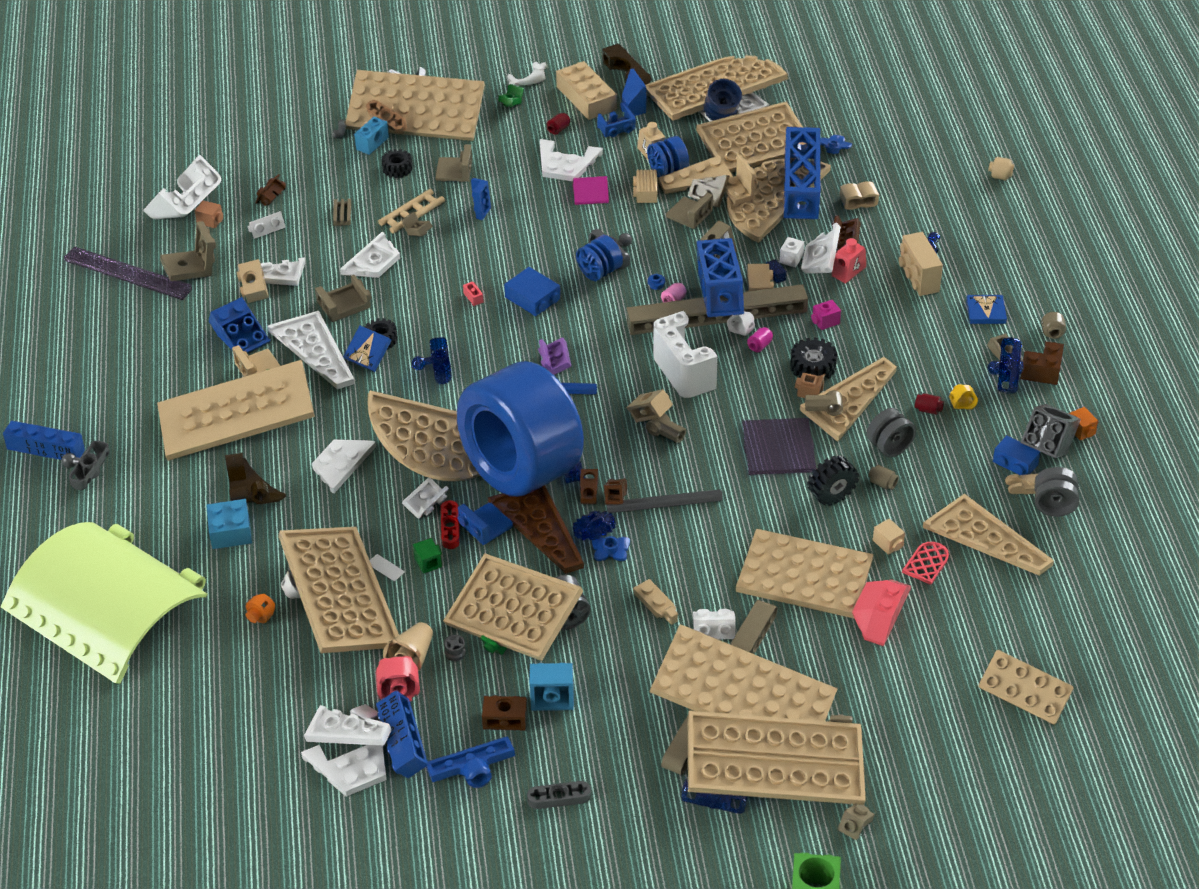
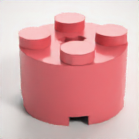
M410 656L384 658L379 661L376 669L378 697L382 700V698L384 699L397 690L409 698L411 702L412 697L419 694L418 667Z

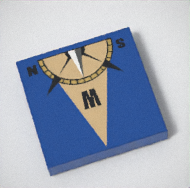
M1003 295L966 296L970 324H1006L1007 317Z
M359 325L343 358L375 372L392 340Z

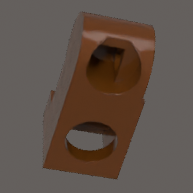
M581 469V504H597L598 469ZM591 474L595 478H584V476Z
M626 478L618 480L609 479L604 485L605 504L624 503V496L627 495Z

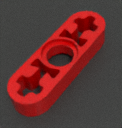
M452 500L441 504L442 545L446 549H455L460 544L458 504ZM449 509H452V515H448ZM449 522L455 523L452 527L445 526ZM452 534L453 538L452 540H449V535Z

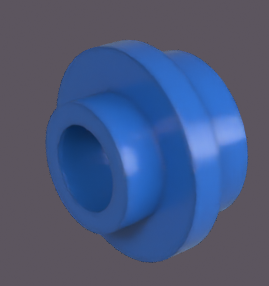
M653 274L648 277V285L651 289L660 290L665 284L664 276Z

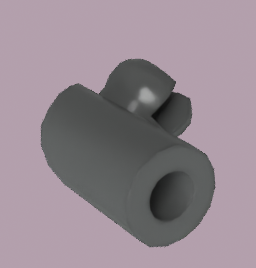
M339 120L338 130H333V137L335 139L343 138L346 130L345 120Z

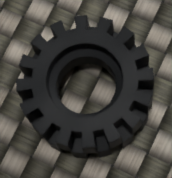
M394 149L393 152L389 150L388 153H384V156L382 155V170L386 176L389 175L391 178L393 176L394 178L400 176L402 178L403 175L407 176L408 173H411L412 157L406 150L403 152L402 149H399V151Z
M377 318L376 321L371 320V324H366L365 328L392 340L389 344L390 348L393 347V344L397 343V328L394 322L391 323V320L388 319L386 321V318H382V321Z

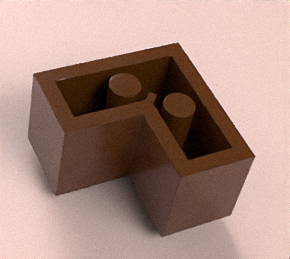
M1045 341L1043 353L1025 351L1020 379L1057 385L1064 344Z

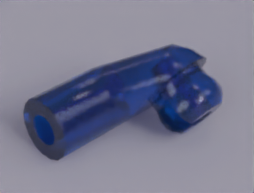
M931 232L928 234L927 240L937 254L938 248L935 243L938 242L937 239L940 240V235L936 232Z

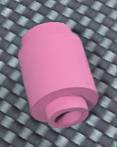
M674 283L661 293L662 302L682 300L685 298L687 290L683 284Z

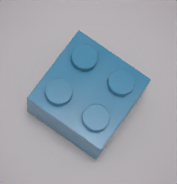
M246 499L206 505L212 549L252 543Z
M573 663L530 664L531 711L574 710Z

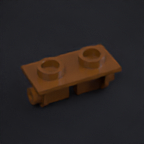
M280 174L274 179L270 178L266 186L258 190L256 204L261 201L265 206L270 205L286 189V183L278 180Z

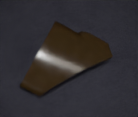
M243 453L225 455L231 501L246 499L247 503L267 504L279 502L286 497L285 493L270 486L252 469L246 458H243Z

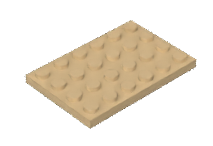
M786 101L696 125V131L712 158L720 155L730 173H733L737 169V155L739 154L748 161L750 167L762 165L763 162L784 159L786 127H802ZM800 142V143H798V144L804 145V144H806V143H805V142Z
M756 529L736 585V592L854 618L852 611L866 584L874 554Z
M484 554L443 622L448 626L480 638L484 635L498 643V645L542 661L583 593V589L566 581Z

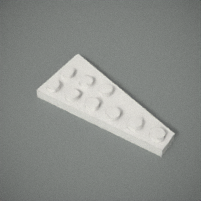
M319 311L267 325L268 331L336 389L355 384L354 378Z

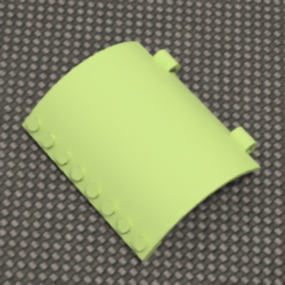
M84 522L71 525L55 533L29 556L13 579L1 608L114 683L121 684L129 666L127 663L132 653L149 629L161 617L179 604L191 599L207 597L208 594L202 590L206 583V579L190 568L184 569L179 574L134 546L132 544L134 534L119 524L112 525L106 531L93 522Z

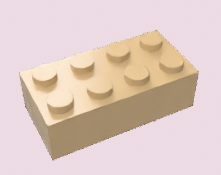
M584 61L556 71L557 88L588 120L598 117V114L604 115L617 110V94Z

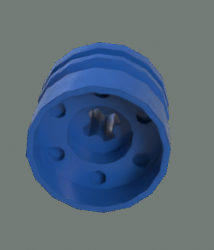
M673 136L665 139L663 142L658 141L648 146V161L651 169L657 170L658 178L689 167L688 151L680 137Z
M607 235L599 236L591 241V243L579 248L576 252L579 268L592 281L600 280L608 273L621 267L623 263L620 248Z

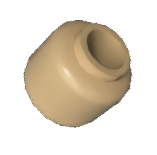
M996 157L994 162L990 161L988 171L991 172L992 178L1008 180L1009 177H1012L1014 164H1012L1011 159Z

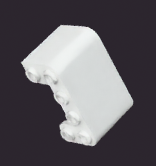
M684 311L654 322L653 358L678 394L684 398H690L716 389L717 355L708 347L691 350L685 341V326L688 325L689 318Z

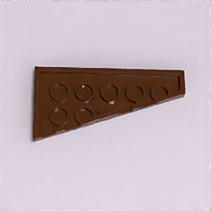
M545 485L524 496L513 497L502 493L488 497V503H492L513 522V526L565 574L584 568V562Z

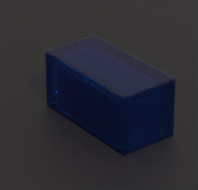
M776 259L766 262V264H769V270H773V280L776 283L786 281L787 271Z

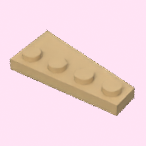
M718 155L659 177L658 182L664 193L668 194L687 190V188L691 187L692 180L722 175H729V178L733 176L722 157Z

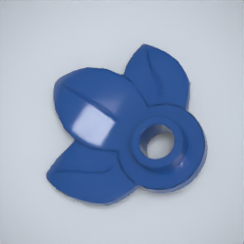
M841 135L820 138V144L824 145L826 151L831 154H838L841 149L852 147V143L845 142V138Z

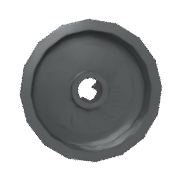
M887 408L874 417L868 426L866 436L874 446L878 447L882 454L890 458L901 454L910 446L916 436V427L898 409Z
M1051 467L1039 472L1034 482L1035 505L1037 509L1043 514L1055 517L1065 516L1074 512L1079 505V483L1076 474L1064 467Z

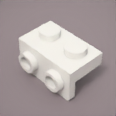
M427 478L404 499L402 504L420 519L423 515L428 516L434 510L433 506L436 503L440 505L447 498L445 494L449 488L445 486L442 489L431 478Z
M699 609L697 612H693L694 630L715 639H734V611L729 609H719L718 611Z

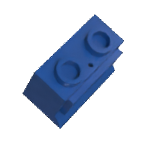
M628 106L625 107L624 117L617 118L616 112L613 111L610 113L609 121L607 122L601 114H598L597 128H600L605 137H615L619 133H629L635 129L636 118Z

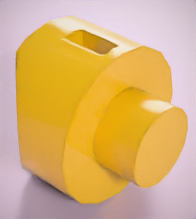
M958 384L954 386L949 395L950 402L955 409H973L978 403V398L970 385Z

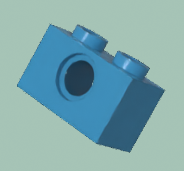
M373 117L354 134L356 150L370 155L389 138L387 121Z

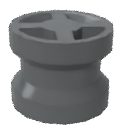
M451 635L445 639L444 646L447 659L451 661L462 660L466 655L464 638L460 635Z

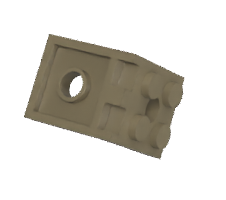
M203 221L196 222L195 251L160 255V261L170 281L212 276V264L215 262L213 250L216 248L215 239L211 237L210 230Z

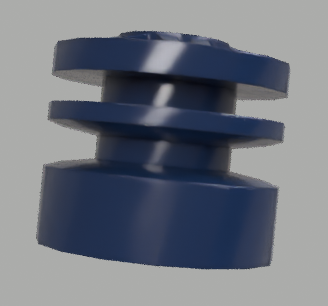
M718 79L711 83L704 102L706 116L714 121L736 115L742 99L740 87L729 79Z

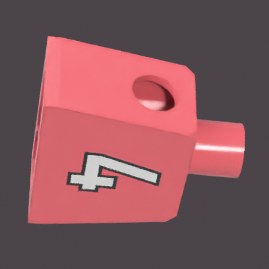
M853 238L847 239L846 245L836 252L832 276L845 284L866 268V249Z

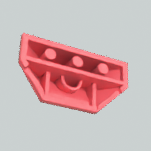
M895 580L866 582L852 611L864 640L882 646L885 645L911 590L910 585Z

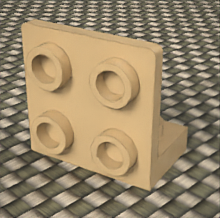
M741 154L737 155L736 176L729 178L725 189L726 194L734 205L753 201L756 191L754 185L756 173Z
M239 345L232 348L235 365L244 377L280 366L269 349L248 356L247 352L243 351Z

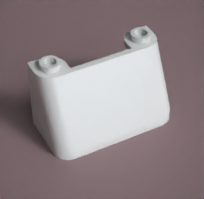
M199 155L177 179L178 186L184 192L180 194L176 189L173 192H166L167 190L163 188L143 211L152 219L185 217L220 184L221 176Z

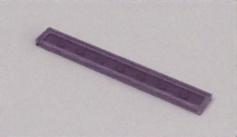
M75 246L64 256L66 262L183 300L192 290L190 284L178 280L170 281L169 277Z

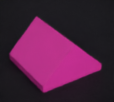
M607 176L573 178L575 205L609 203Z

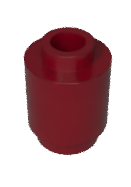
M566 113L557 114L547 121V130L557 135L571 123L570 117Z
M923 393L918 394L915 400V409H919L920 412L938 415L944 407V401H942L940 396Z

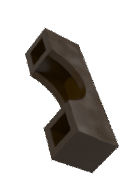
M619 43L602 49V62L610 70L626 72L625 84L630 69L635 70L645 85L651 82L650 74Z

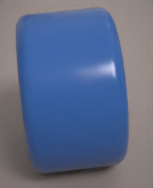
M528 361L513 363L470 384L461 393L457 404V426L462 445L477 472L497 491L513 497L527 495L569 473L579 463L583 453L584 437L578 411L562 383L541 365Z

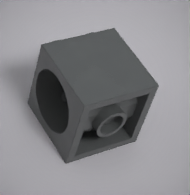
M1048 404L1034 407L1020 443L1054 458L1066 455L1081 419Z

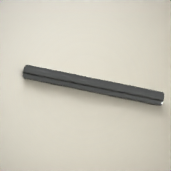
M717 489L624 500L623 504H607L608 513L715 502L721 501L723 494L722 490Z

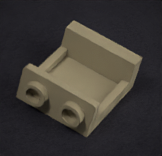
M351 275L350 284L326 292L322 286L315 288L317 303L331 322L371 308V293L368 289L364 288L362 281L358 280L355 275Z

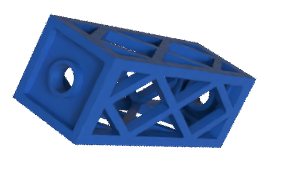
M786 127L784 218L818 219L820 204V128ZM805 142L806 144L800 145L798 143ZM790 158H796V159L790 164ZM808 159H814V165ZM804 165L809 173L801 180L795 172ZM790 180L796 185L795 187H790ZM814 182V188L809 187ZM804 201L806 204L800 205L798 202Z
M732 238L696 241L698 276L707 317L744 314L743 279ZM717 254L720 258L718 259L712 255ZM721 295L728 298V300H720Z

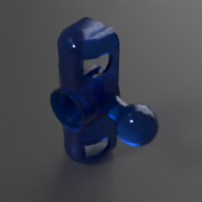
M444 337L430 339L431 356L426 358L416 356L411 364L415 370H422L426 365L432 364L435 381L439 384H447L452 378L447 339Z
M1004 338L1001 343L1000 361H991L987 366L990 374H999L998 391L1006 394H1014L1018 391L1019 375L1024 369V363L1021 361L1022 342L1017 338ZM1006 345L1013 346L1012 353L1005 351ZM1003 381L1009 382L1008 389L1002 388Z
M688 778L684 780L681 799L684 802L738 814L745 812L748 796L696 793L695 799H689L687 797ZM732 799L741 800L738 809L731 807Z

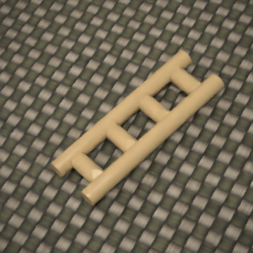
M428 189L378 220L380 226L386 223L392 226L390 227V232L394 234L404 228L402 221L397 222L394 218L399 215L405 218L409 215L406 211L412 207L417 210L415 213L420 218L444 203L445 199L443 196L437 199L432 196L434 194L433 190ZM424 200L430 202L428 205L424 207L419 204Z

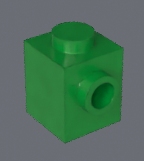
M432 538L413 544L414 558L423 574L442 567L441 548L438 544L435 545Z

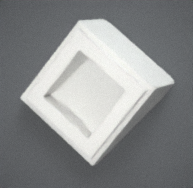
M366 704L350 710V714L358 715L359 719H379L377 715L379 712Z

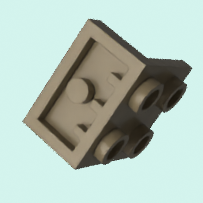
M465 144L460 158L439 157L436 181L469 182L472 166L471 145Z
M707 192L698 202L683 197L666 213V217L695 229L713 211V194Z

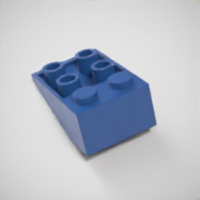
M242 297L210 313L209 323L218 337L231 350L239 345L243 351L249 353L270 342V339Z

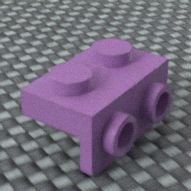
M563 337L546 345L543 339L539 340L540 348H538V351L543 359L541 360L542 367L549 370L553 375L571 367L567 343Z

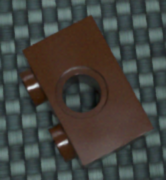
M484 696L482 709L483 730L526 731L527 697Z

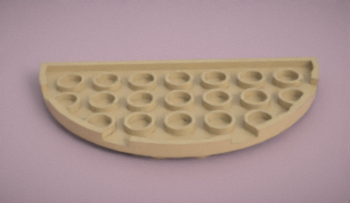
M785 158L763 162L762 166L756 168L751 167L756 173L754 181L756 191L753 201L734 205L727 196V211L731 221L739 231L758 243L784 218ZM790 158V164H791L796 158ZM820 162V181L830 171L831 165ZM804 165L795 172L801 180L809 173ZM790 180V187H795L796 185ZM814 182L809 187L814 188Z
M369 391L367 403L373 429L383 446L397 461L420 475L436 480L464 481L481 476L472 465L462 445L457 426V411Z

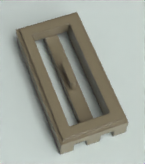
M351 198L348 201L341 199V202L334 199V226L351 225ZM341 206V207H340V221H337V219H338V207ZM344 206H347V221H344Z

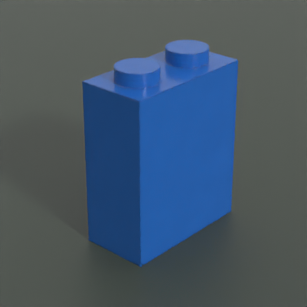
M531 267L526 268L504 284L505 298L534 316L544 312L560 299V285Z

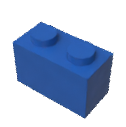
M1006 435L994 450L993 462L1018 475H1028L1038 466L1040 451Z

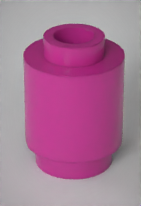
M766 327L759 328L748 338L747 344L752 351L761 352L771 343L773 334Z

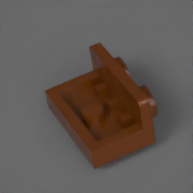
M838 215L835 216L834 223H838L841 227L837 244L838 250L846 245V240L849 238L855 239L858 243L861 224L859 218L842 222Z

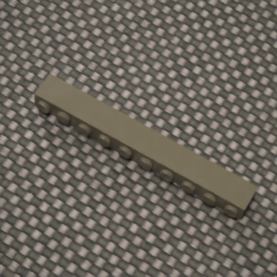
M803 284L743 292L744 311L750 312L754 319L807 312L808 297ZM721 295L720 300L727 301L728 298ZM702 297L627 307V324L630 335L653 332L656 320L684 311L689 318L688 325L685 328L727 323V320L732 315L707 317Z

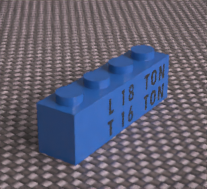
M12 420L3 432L7 450L59 460L66 453H72L76 457L81 458L85 451L80 433Z
M395 690L376 704L379 712L377 715L381 722L390 724L392 729L387 739V750L393 762L392 768L397 774H401L409 779L428 766V762L409 698Z

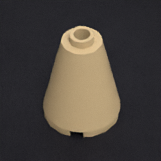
M423 622L415 624L387 643L383 650V657L389 659L392 657L410 656L417 665L419 672L433 636L431 627Z

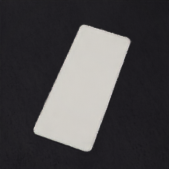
M378 554L370 559L374 569L393 581H396L405 573V571Z

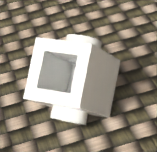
M788 237L780 249L779 263L796 268L804 255V241Z

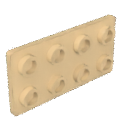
M996 650L978 685L979 688L1053 725L1057 723L1074 689L1072 685L1000 650Z

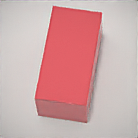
M473 281L463 285L464 294L473 306L484 303L483 293Z

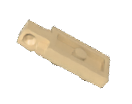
M650 579L633 588L634 595L656 618L664 617L671 625L678 622V613L674 603Z

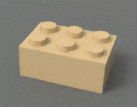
M923 232L903 235L902 243L900 244L901 256L898 260L900 267H903L906 277L912 282L913 289L917 291L919 296L940 292L943 264Z

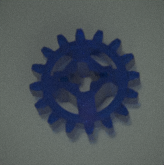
M592 511L588 515H582L581 518L576 519L577 522L573 523V531L577 539L582 538V540L589 538V541L597 540L601 536H607L608 533L613 532L612 529L616 528L614 515L611 512L607 513V511L602 513L600 511Z

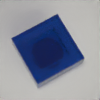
M581 461L573 470L563 475L566 483L580 481L581 469H583Z

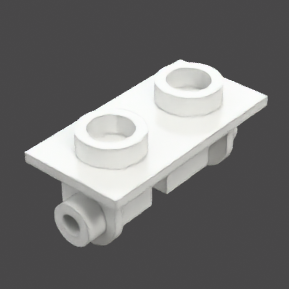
M279 211L249 222L248 230L252 232L255 239L285 228L282 213Z

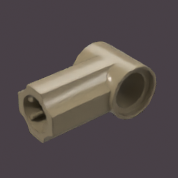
M833 390L829 391L826 395H805V411H826L831 416L840 415L843 412L842 394L839 391Z
M665 413L660 418L651 419L646 423V429L651 435L658 436L661 434L676 443H680L686 434V428L670 421L669 416Z

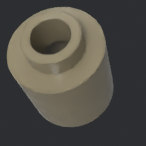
M881 465L872 467L868 474L871 483L886 490H893L899 479V476L894 471Z

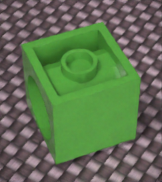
M806 852L794 853L792 889H839L841 857L829 854L815 855ZM817 883L824 887H811L807 884Z

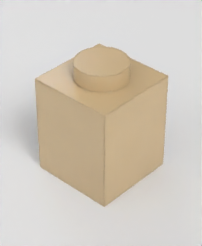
M890 518L874 527L873 541L888 555L900 550L904 546L905 532Z

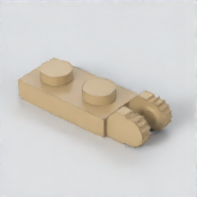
M1011 474L1007 476L1005 482L1007 485H1010L1008 491L1010 494H1035L1034 482L1038 474L1020 476L1018 474Z

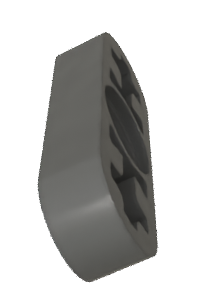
M585 781L535 786L527 792L528 805L533 809L582 804L588 802L591 798V787ZM582 790L584 794H579L578 791ZM560 791L563 792L565 796L562 798H555L553 794L555 792ZM536 795L539 796V800H535Z

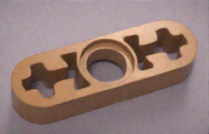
M371 100L367 103L366 109L371 117L387 121L388 128L396 133L406 131L407 123L405 118L377 100ZM384 114L391 115L387 120L382 118Z

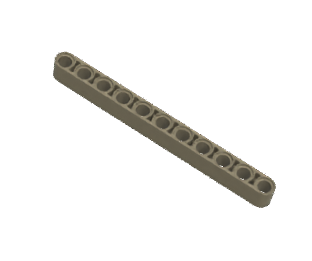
M757 600L730 645L755 654L776 617L778 607ZM688 716L665 752L661 762L662 768L683 775L688 768Z

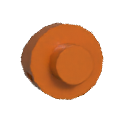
M266 594L253 596L245 605L247 610L246 618L252 623L257 621L266 623L273 616L275 610V603Z

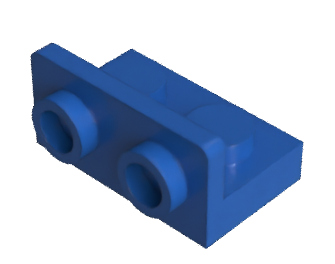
M472 178V197L476 219L483 220L491 209L488 181Z

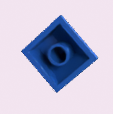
M630 69L622 93L620 108L624 112L625 107L628 106L632 114L637 116L646 113V86L635 70Z

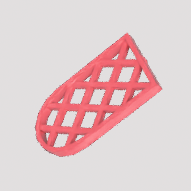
M938 542L921 544L903 568L902 573L932 585L948 561V549ZM926 546H933L934 548L927 550ZM939 550H944L946 554L940 555ZM935 551L937 554L936 556H930L929 552ZM926 553L928 557L921 558L920 554ZM939 558L940 563L934 564L932 559ZM929 560L931 564L924 565L923 561ZM920 562L921 566L915 567L913 563ZM933 567L934 572H927L926 568ZM923 569L925 573L918 574L917 570Z

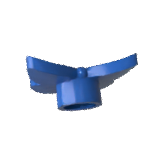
M608 536L606 538H592V547L595 550L594 559L596 561H604L608 557H613L617 561H625L627 559L626 551L630 546V539L628 537L615 538Z

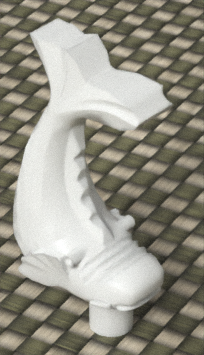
M532 63V73L523 79H516L513 75L508 74L509 84L525 86L542 82L546 79L544 69L547 68L546 63Z

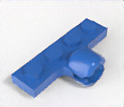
M508 736L428 761L426 769L432 782L462 774L469 786L482 788L492 778L488 765L514 757L515 750Z

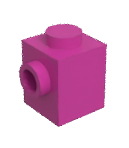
M833 300L814 305L813 314L811 315L812 321L820 330L840 324L841 309Z

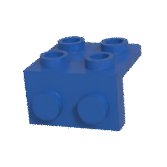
M487 503L474 512L465 504L458 507L459 524L482 545L487 544L513 527V522L492 503Z

